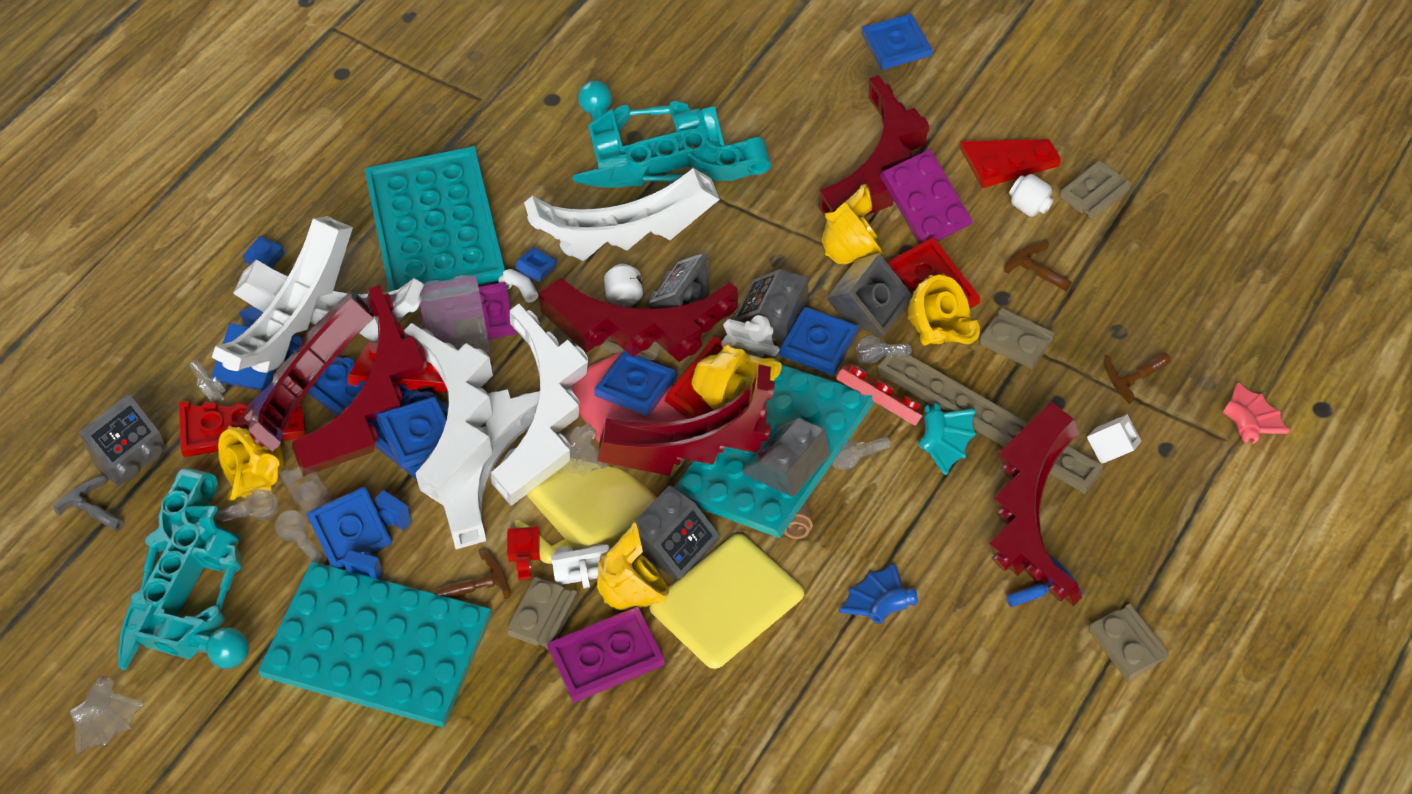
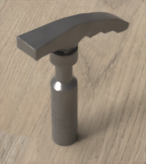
M105 475L82 484L53 506L55 513L59 516L68 508L74 506L78 510L83 509L87 511L90 517L115 531H119L123 526V520L97 505H90L82 497L91 490L105 485L108 482Z

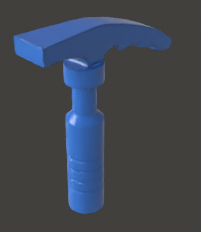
M1049 555L1053 564L1074 580L1072 575ZM1040 583L1006 595L1007 603L1010 607H1014L1045 596L1046 592H1049L1047 589L1049 585Z

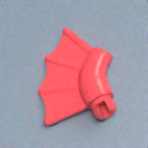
M1237 383L1232 399L1227 404L1223 413L1235 422L1238 432L1245 443H1248L1249 439H1251L1252 444L1256 443L1260 437L1259 433L1288 434L1290 432V429L1281 420V412L1270 406L1263 398V394L1248 391L1240 383Z

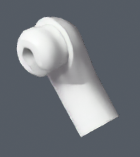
M507 269L499 277L498 282H505L507 289H510L513 285L518 287L526 302H533L538 298V293L528 276L513 269Z

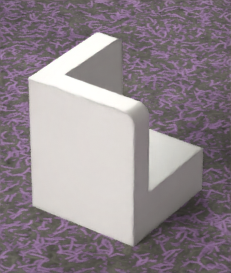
M1128 414L1096 427L1087 436L1100 463H1106L1132 452L1142 442Z

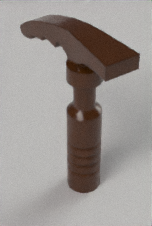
M1048 241L1039 242L1023 249L1005 265L1004 272L1008 274L1014 268L1022 266L1027 270L1035 271L1039 277L1064 291H1067L1072 284V281L1045 266L1035 264L1034 260L1031 259L1034 253L1037 254L1041 250L1044 251L1048 248Z
M1164 352L1137 368L1135 373L1120 377L1111 363L1110 356L1105 355L1104 359L1105 369L1111 383L1129 404L1134 401V393L1128 387L1134 385L1135 381L1139 378L1144 379L1171 363L1170 356Z
M479 549L480 558L485 560L487 566H490L492 575H486L484 579L476 581L470 579L436 588L437 595L451 598L474 592L477 588L485 586L491 588L497 585L501 589L504 599L510 598L503 571L493 557L483 549Z

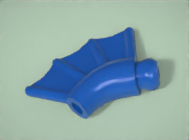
M892 564L883 571L869 572L864 582L856 587L849 588L850 595L848 601L839 608V612L869 616L875 623L882 624L891 613L908 609L907 606L917 605V592L914 588L904 589L897 566Z

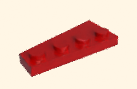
M368 342L348 375V385L359 386V381H367L375 362L378 343ZM428 361L424 362L422 373L393 382V384H405V389L418 390L425 386H431L435 392L448 393L440 374Z
M179 401L180 447L183 457L219 452L218 443L220 436L229 426L249 430L244 418L247 404L234 403V407L218 406L217 403L204 402L203 406L190 405L189 402ZM298 406L283 431L282 441L293 440L306 435L305 416L302 406Z

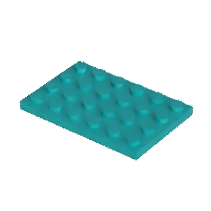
M475 146L364 168L389 292L400 289L413 278L424 284L419 295L424 297L496 282L505 271Z
M782 365L780 374L774 380L775 387L771 400H765L767 402L766 423L771 424L769 438L779 427L800 418L824 429L830 450V455L794 497H791L744 475L742 472L743 468L756 453L725 447L723 454H717L713 465L694 461L674 488L692 500L702 510L780 538L796 516V513L804 505L875 403L872 401L873 395H862L851 387ZM762 441V444H761V446H760V449L762 448V446H763L766 442H763V441Z
M311 561L258 672L260 677L444 728L491 619V609Z

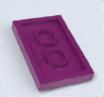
M931 149L881 173L882 181L919 244L932 237L939 242L969 227L973 223Z
M638 606L547 643L548 651L572 703L665 665L664 657Z

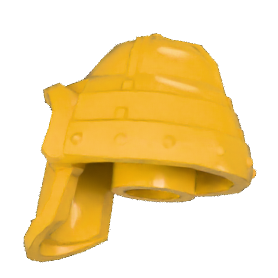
M867 184L861 185L860 189L838 207L835 212L825 213L827 222L822 243L825 255L829 256L837 264L846 265L855 262L856 259L878 253L881 256L883 255L881 248L875 242V239L878 238L863 217L872 210L871 195Z
M945 274L930 275L918 284V287L913 292V297L909 301L907 318L916 328L917 332L920 333V341L923 346H927L930 343L938 345L943 342L972 344L978 339L980 335L979 323L977 320H971L967 298L961 286L953 278Z
M727 343L717 355L708 356L698 362L691 384L694 390L702 396V399L714 411L731 402L751 384L758 364L771 367L770 380L772 381L780 374L782 365L776 359H764L745 353V350L732 348Z
M229 426L220 436L218 443L219 461L223 473L232 486L227 495L228 500H235L240 496L247 498L255 493L270 492L271 486L277 482L278 475L284 466L283 452L280 445L273 451L266 446L261 447L251 438L250 432L247 429Z
M637 521L631 523V527L627 529V532L606 554L601 555L598 561L597 589L603 596L605 603L620 611L630 610L637 606L647 607L654 603L665 602L669 594L668 586L661 574L641 554L643 551Z

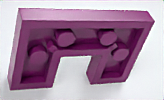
M505 282L422 297L420 311L423 329L429 330L435 338L443 343L448 342L453 346H457L454 322L481 317L483 319L486 340L516 335L514 327L510 324L511 307Z

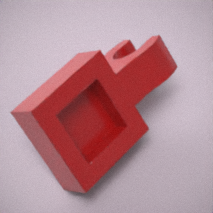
M539 526L507 528L508 562L516 561L518 580H530L531 560H540Z

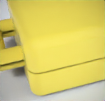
M570 458V462L527 494L530 500L565 538L551 546L540 535V560L551 564V555L555 554L557 548L569 546L574 550H581L601 543L608 545L610 550L627 532L631 523L635 522L658 497L634 477L620 469ZM515 520L516 528L530 527L522 521Z
M734 534L691 568L681 579L668 587L669 594L665 602L650 605V611L705 665L715 669L722 667L801 601L804 597V589L744 534Z

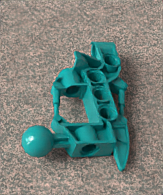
M599 80L589 81L583 84L578 92V104L584 112L591 115L593 121L588 125L599 169L573 175L572 179L575 183L602 188L639 187L645 181L674 183L684 175H653L685 167L694 168L714 181H733L751 175L763 174L772 166L765 141L762 138L755 137L743 142L724 145L715 106L702 109L701 111L699 108L689 110L688 104L672 101L669 106L630 110L629 106L622 105L614 111L611 109L607 112L612 103V92L605 83ZM671 114L676 128L675 133L622 146L619 131L631 119V115ZM693 145H699L696 148H691ZM666 152H672L671 154H668V155H664V154H663V153H666ZM726 162H734L728 165L724 164Z
M190 468L181 469L170 491L163 499L158 516L159 528L145 539V543L149 548L143 568L144 575L139 591L131 596V603L120 633L118 666L121 670L127 669L139 649L140 643L146 648L189 660L198 651L205 652L211 663L221 669H233L241 665L247 658L249 645L247 638L242 632L233 627L221 628L214 632L225 621L221 608L226 593L230 589L234 574L242 568L241 553L236 549L241 536L218 525L213 520L218 508L216 506H207L215 495L218 485L216 476L211 473ZM164 551L154 568L157 553ZM204 568L221 572L225 570L215 606L206 609L194 618L185 616V618L177 617Z

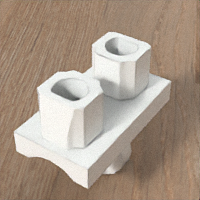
M757 315L751 322L747 321L746 323L727 319L723 324L727 335L721 342L722 347L729 343L732 348L743 349L746 354L760 358L765 354L775 357L780 351L778 346H775L772 342L773 328L770 327L769 320L765 316Z
M599 543L595 546L575 551L569 546L557 548L555 554L551 555L556 584L564 585L582 581L583 589L590 588L589 580L598 578V561L601 555L609 551V546Z

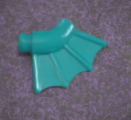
M933 403L934 406L932 407L928 404L924 408L926 414L924 416L925 433L917 444L922 450L930 454L941 472L947 475L952 464L962 458H966V446L976 436L973 428V418L976 410L972 408L944 413L941 411L939 404Z

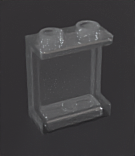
M460 275L450 281L440 282L433 280L426 282L419 295L422 297L420 306L424 328L429 330L435 338L443 343L448 342L452 344L457 350L466 343L475 349L479 348L485 352H491L476 276Z

